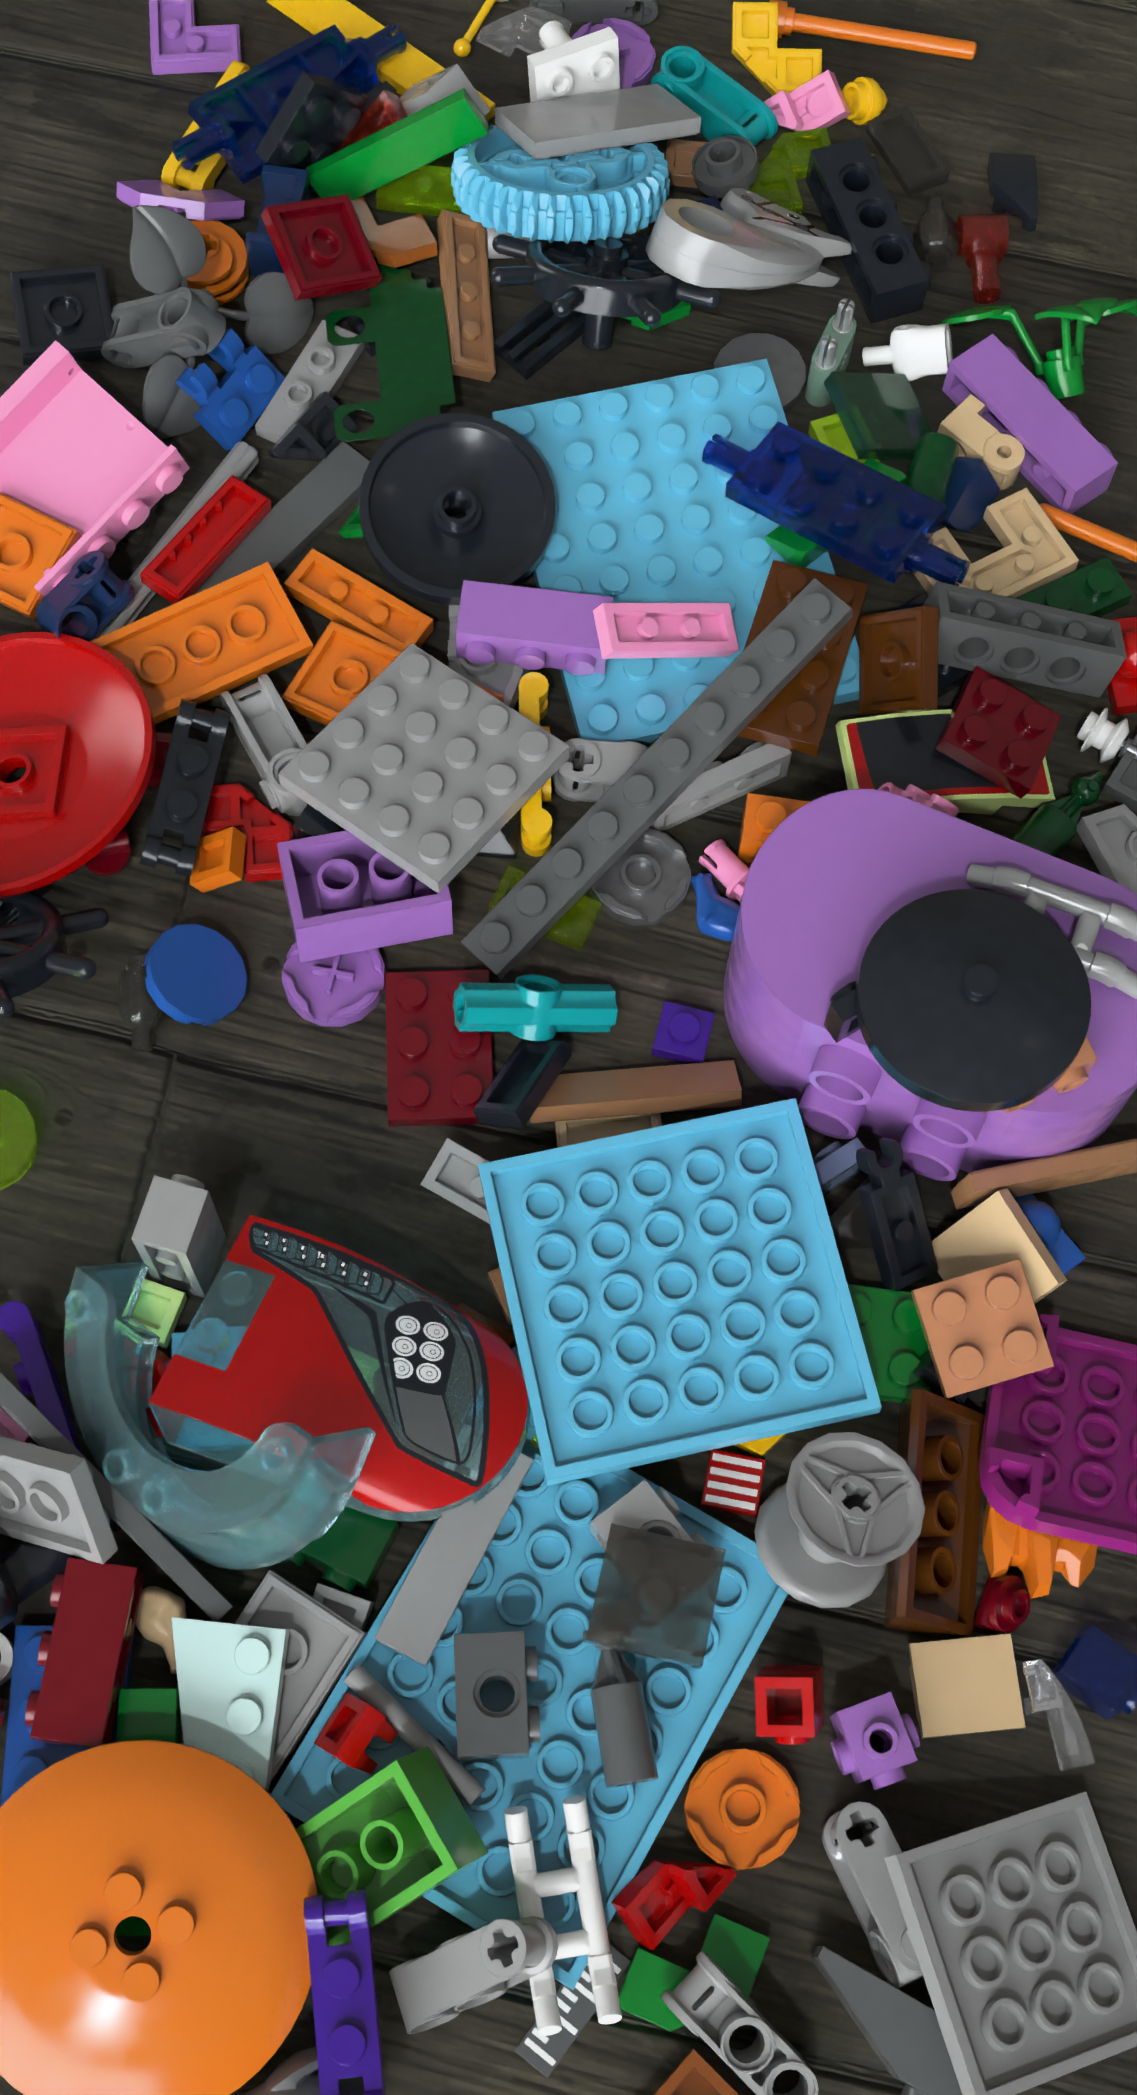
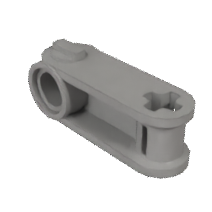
M265 673L258 676V682L232 694L224 691L219 695L224 710L231 712L230 723L262 779L259 785L271 808H278L281 813L291 816H300L307 803L280 785L278 773L307 744L275 686Z
M861 1801L851 1803L826 1820L822 1829V1842L867 1936L878 1968L891 1986L900 1989L923 1977L884 1859L902 1851L886 1818L877 1807ZM859 1826L863 1832V1837L850 1841L846 1835V1830Z

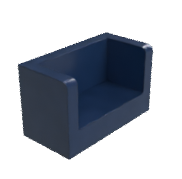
M263 165L261 177L264 199L256 233L248 232L245 239L251 276H258L271 271L284 273L261 214L266 206L311 200L308 170Z

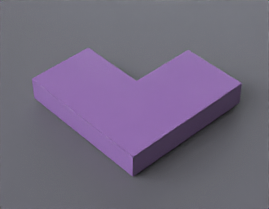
M149 0L150 49L153 75L223 72L228 69L234 60L242 62L239 24L196 26L194 0Z

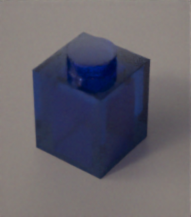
M1093 1624L1080 1630L1049 1678L1104 1719L1119 1715L1121 1711L1129 1715L1137 1706V1656Z

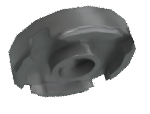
M748 333L733 338L721 348L714 362L713 369L767 359L784 414H786L798 404L805 387L806 365L799 351L786 339L769 333Z
M648 828L593 884L591 892L600 909L614 920L631 926H651L671 918L684 905L691 885V869L686 860L687 856L679 843L666 833Z

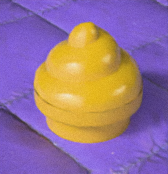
M858 77L853 82L847 83L842 90L851 115L847 116L846 119L852 120L857 125H867L876 120L888 102L884 90L881 89L879 83L873 78Z

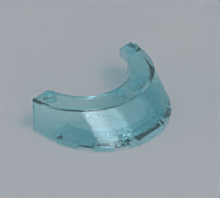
M140 1261L76 1267L70 1292L65 1302L64 1358L70 1399L83 1438L107 1480L172 1544L188 1555L217 1567L246 1570L279 1564L293 1558L295 1553L302 1550L311 1541L320 1539L337 1520L346 1506L376 1432L369 1427L313 1437L296 1424L281 1422L267 1427L256 1443L242 1457L221 1469L212 1471L193 1470L172 1462L161 1438L152 1439L145 1408L152 1405L148 1401L152 1396L153 1364L160 1337L131 1316L149 1266Z

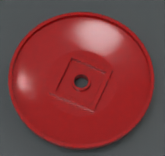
M22 632L0 636V898L26 893L55 882L80 868L100 853L123 829L137 809L152 774L156 754V729L152 710L144 691L131 671L119 659L98 645L78 637L59 633L60 638H58L51 632ZM26 768L25 774L19 780L5 783L6 778L12 775L16 769Z

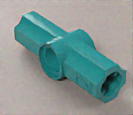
M533 974L519 976L515 979V983H460L458 989L454 992L453 999L455 1026L459 1031L510 1032L516 1037L530 1041L553 1039L556 1032H609L611 1027L616 1024L617 1019L616 991L610 984H561L551 977Z

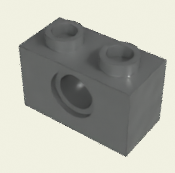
M524 1631L454 1634L458 1760L529 1758V1743H540L539 1706H527L526 1682H538L536 1646H525ZM491 1681H504L513 1689L515 1696L513 1703L504 1711H490L484 1707L480 1700L483 1687Z

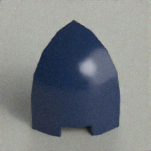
M957 458L943 512L940 518L937 519L942 524L953 529L968 531L981 522L986 507L993 504L1000 488L983 459Z

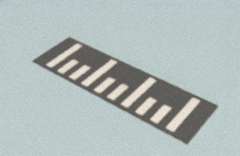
M610 1945L617 1982L631 1961ZM588 1964L574 1990L562 1984L556 1992L562 2030L553 2035L542 2036L538 2034L535 2021L515 2049L517 2054L547 2079L596 2011Z

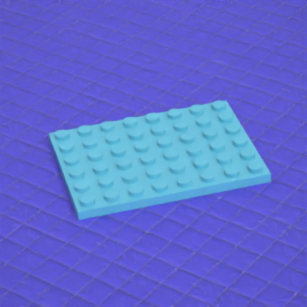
M767 359L492 412L493 420L513 429L532 445L546 465L552 480L555 494V522L548 549L539 565L533 571L537 588L613 597V603H730L739 651L729 657L606 659L605 674L592 673L586 676L574 675L566 670L559 669L578 738L606 742L631 741L642 745L654 743L744 650L772 562L776 560L787 563L765 541V537L812 502ZM828 551L805 567L835 575ZM855 635L833 705L859 700V647Z
M527 1410L525 1427L515 1450L532 1458L533 1465L428 1665L424 1667L377 1642L374 1637L442 1510L271 1795L283 1810L305 1823L395 1760L414 1752L398 1735L392 1743L374 1736L366 1747L365 1752L378 1765L372 1774H368L356 1768L352 1769L314 1744V1741L346 1692L362 1700L344 1683L348 1674L359 1664L458 1760L454 1634L524 1631L525 1646H536L538 1682H526L527 1706H539L540 1743H529V1758L459 1761L486 1788L471 1806L456 1792L455 1794L489 1853L423 1895V1897L475 1930L498 1919L509 1918L519 1920L520 1916L504 1810L513 1806L527 1807L537 1873L572 1867L562 1801L569 1796L582 1795L586 1797L606 1926L608 1927L616 1912L611 1903L612 1900L634 1879L788 1593L772 1580L759 1558L757 1544L754 1541L668 1492L681 1511V1514L676 1517L689 1536L694 1532H698L715 1553L717 1560L712 1565L717 1570V1573L711 1582L659 1622L589 1531L590 1523L593 1519L642 1481L646 1480L653 1490H656L659 1486L628 1468L547 1486L531 1411ZM650 1534L641 1541L643 1553L653 1561H663L672 1555V1545L663 1535ZM600 1604H606L612 1616L622 1626L629 1625L630 1637H624L618 1649L639 1681L642 1682L659 1777L656 1780L606 1788L590 1694L601 1650H598L592 1642L585 1643L583 1639V1632L590 1630L593 1622L596 1620L597 1606ZM500 1680L487 1683L480 1694V1700L484 1707L493 1712H501L509 1708L515 1697L511 1686ZM577 1892L541 1898L544 1919L551 1924L556 1934L583 1929ZM587 1955L554 1960L552 1964L554 1979L574 1990L588 1964Z

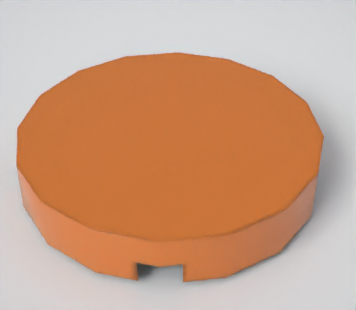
M748 1749L725 1750L705 1761L690 1780L684 1801L686 1827L698 1850L716 1864L735 1870L760 1868L783 1855L796 1837L800 1817V1800L798 1789L787 1769L770 1755Z

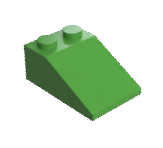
M429 1746L395 1760L296 1828L311 1861L318 1895H324L325 1901L345 1899L349 1891L366 1889L371 1929L489 1853ZM349 1924L328 1927L329 1946L351 1942Z

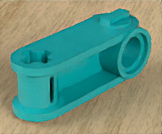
M676 46L667 50L662 56L660 71L653 76L651 85L659 84L701 116L700 134L707 140L711 141L717 137L728 135L739 136L752 142L755 147L763 139L768 140L777 133L778 121L773 111L763 101L704 58L697 50L688 46Z

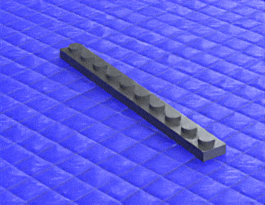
M814 578L461 941L464 948L501 980L853 617L852 608Z

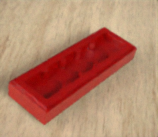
M231 475L140 573L141 583L172 604L192 596L271 511V500L234 475Z

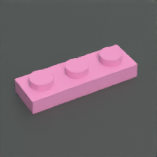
M602 603L593 610L602 659L729 657L739 651L730 603Z

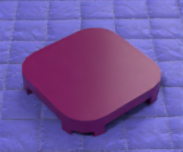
M1038 1314L1054 1367L988 1386L979 1459L980 1487L990 1506L1011 1523L1031 1531L1137 1555V1345L1060 1328V1315Z

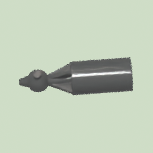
M600 1604L597 1606L596 1620L593 1622L590 1630L583 1632V1639L585 1643L592 1642L598 1650H601L590 1694L606 1788L656 1780L659 1777L642 1682L639 1681L618 1649L624 1637H630L629 1625L622 1626L612 1616L607 1605Z

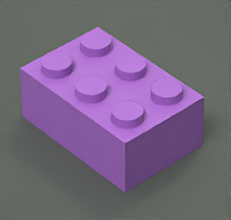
M347 830L277 843L282 878L300 963L453 934L452 899L448 885L438 894Z

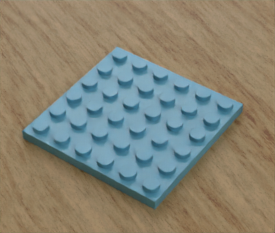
M796 1098L478 1164L480 1181L547 1486L880 1413L882 1406Z

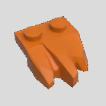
M987 1500V1506L982 1516V1549L991 1578L1006 1575L1010 1566H1017L1023 1572L1031 1599L1049 1595L1053 1571L1062 1573L1072 1586L1079 1588L1094 1569L1098 1546L1025 1529L1007 1521L990 1506Z

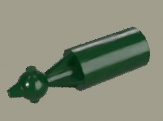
M926 433L917 440L907 475L908 479L899 504L904 514L906 529L899 528L895 533L898 537L896 546L901 554L904 565H909L913 558L917 556L919 558L926 556V539L923 532L935 520L940 518L943 512L959 454V446L953 438L942 433Z
M1098 771L1090 776H1081L1075 779L1070 787V796L1040 806L1011 840L1057 857L1076 835V825L1079 821L1082 806L1092 805L1098 800L1103 774Z

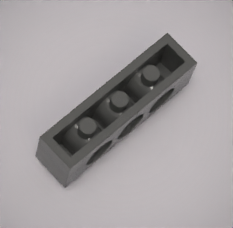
M938 581L923 605L939 607L938 664L970 671L978 666L994 676L1100 698L1127 658L1121 626L1118 621Z

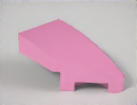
M826 70L791 93L782 90L764 101L775 114L778 126L808 136H812L851 115L835 74L830 70Z

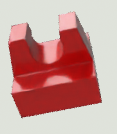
M346 1692L314 1741V1744L352 1769L356 1768L372 1774L378 1764L366 1755V1747L374 1736L392 1743L398 1733L385 1720V1715L368 1703Z

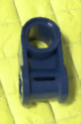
M102 551L89 552L82 556L73 565L70 572L49 594L42 598L36 611L37 622L43 630L54 633L58 638H60L59 633L90 642L116 614L127 607L134 596V587L128 580L120 579L108 566L109 560ZM73 612L70 622L61 627L65 616Z

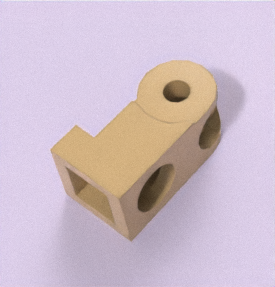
M970 394L940 423L937 433L948 435L957 442L959 446L958 457L983 459L1000 490L1007 489L1017 479L1024 461L1025 450L1023 444L1012 435L1001 434L999 430L982 418L985 404Z

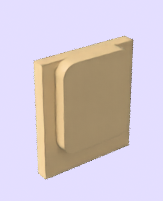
M1011 1633L908 1644L910 1656L909 1670L921 1739L1026 1727Z

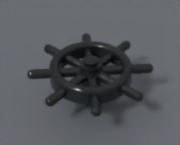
M648 227L640 229L631 235L623 233L622 237L618 239L613 237H607L606 240L598 238L596 240H588L586 244L581 241H570L569 244H566L564 241L549 243L548 240L539 239L532 242L504 234L495 236L492 242L493 249L497 253L525 260V265L496 267L490 274L491 282L497 287L527 285L533 293L553 303V313L560 318L567 317L573 311L586 313L582 344L591 349L605 350L612 346L614 317H638L645 325L654 327L660 323L661 313L676 307L681 301L710 309L716 308L721 302V295L716 289L686 283L664 272L649 259L646 246L652 229Z
M51 883L26 893L0 898V1018H8L14 1013L15 1005L12 998L39 987L56 973L80 979H90L95 975L97 967L93 960L67 954L65 936L105 927L109 922V915L105 909L93 908L61 915L58 909L43 897L50 890Z

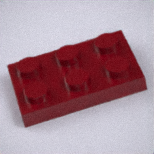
M489 969L385 973L387 1109L389 1127L480 1124L473 1110L493 1082L491 1032L459 1031L455 1026L453 999L454 992L458 989L460 983H490Z

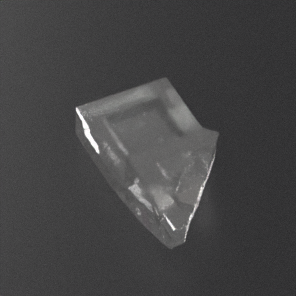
M528 6L482 27L476 41L509 58L516 47L529 54H534L545 50L539 42V31L544 24L549 21H559L569 35L572 22L546 10Z
M1042 1659L1023 1662V1673L1030 1698L1024 1699V1712L1026 1716L1047 1713L1060 1772L1095 1764L1091 1746L1081 1719L1059 1680Z

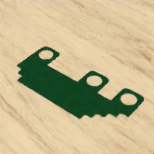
M376 257L374 259L383 279L377 287L370 288L371 307L337 310L329 313L326 317L327 340L330 344L343 346L375 342L381 400L345 404L335 409V434L339 440L344 442L391 437L403 427L417 420L441 414L440 407L442 405H450L456 402L442 288H428L426 279L414 280L411 277V270H398L397 268L378 264ZM356 316L364 321L365 328L361 334L347 338L336 333L335 324L343 317ZM364 410L372 414L374 424L365 432L353 433L345 429L343 420L347 414L353 411Z

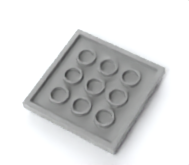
M411 643L306 745L278 775L281 786L439 894L569 759V745Z
M1087 1792L1042 1805L884 1858L962 2095H1016L1137 2046V1931Z

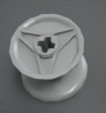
M856 1432L828 1433L808 1442L791 1462L787 1483L775 1488L760 1506L754 1530L759 1558L772 1580L796 1600L819 1608L849 1607L872 1594L885 1576L887 1563L906 1554L921 1534L925 1506L920 1484L905 1460L882 1441Z

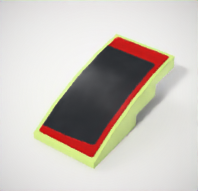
M952 709L884 714L841 720L835 725L848 790H878L887 782H891L898 788L906 790L908 785L912 784L930 796L935 793L960 809L958 813L992 815L1002 806L1040 808V806L1055 800L1046 757L1042 761L1031 790L1020 799L936 750L935 747Z

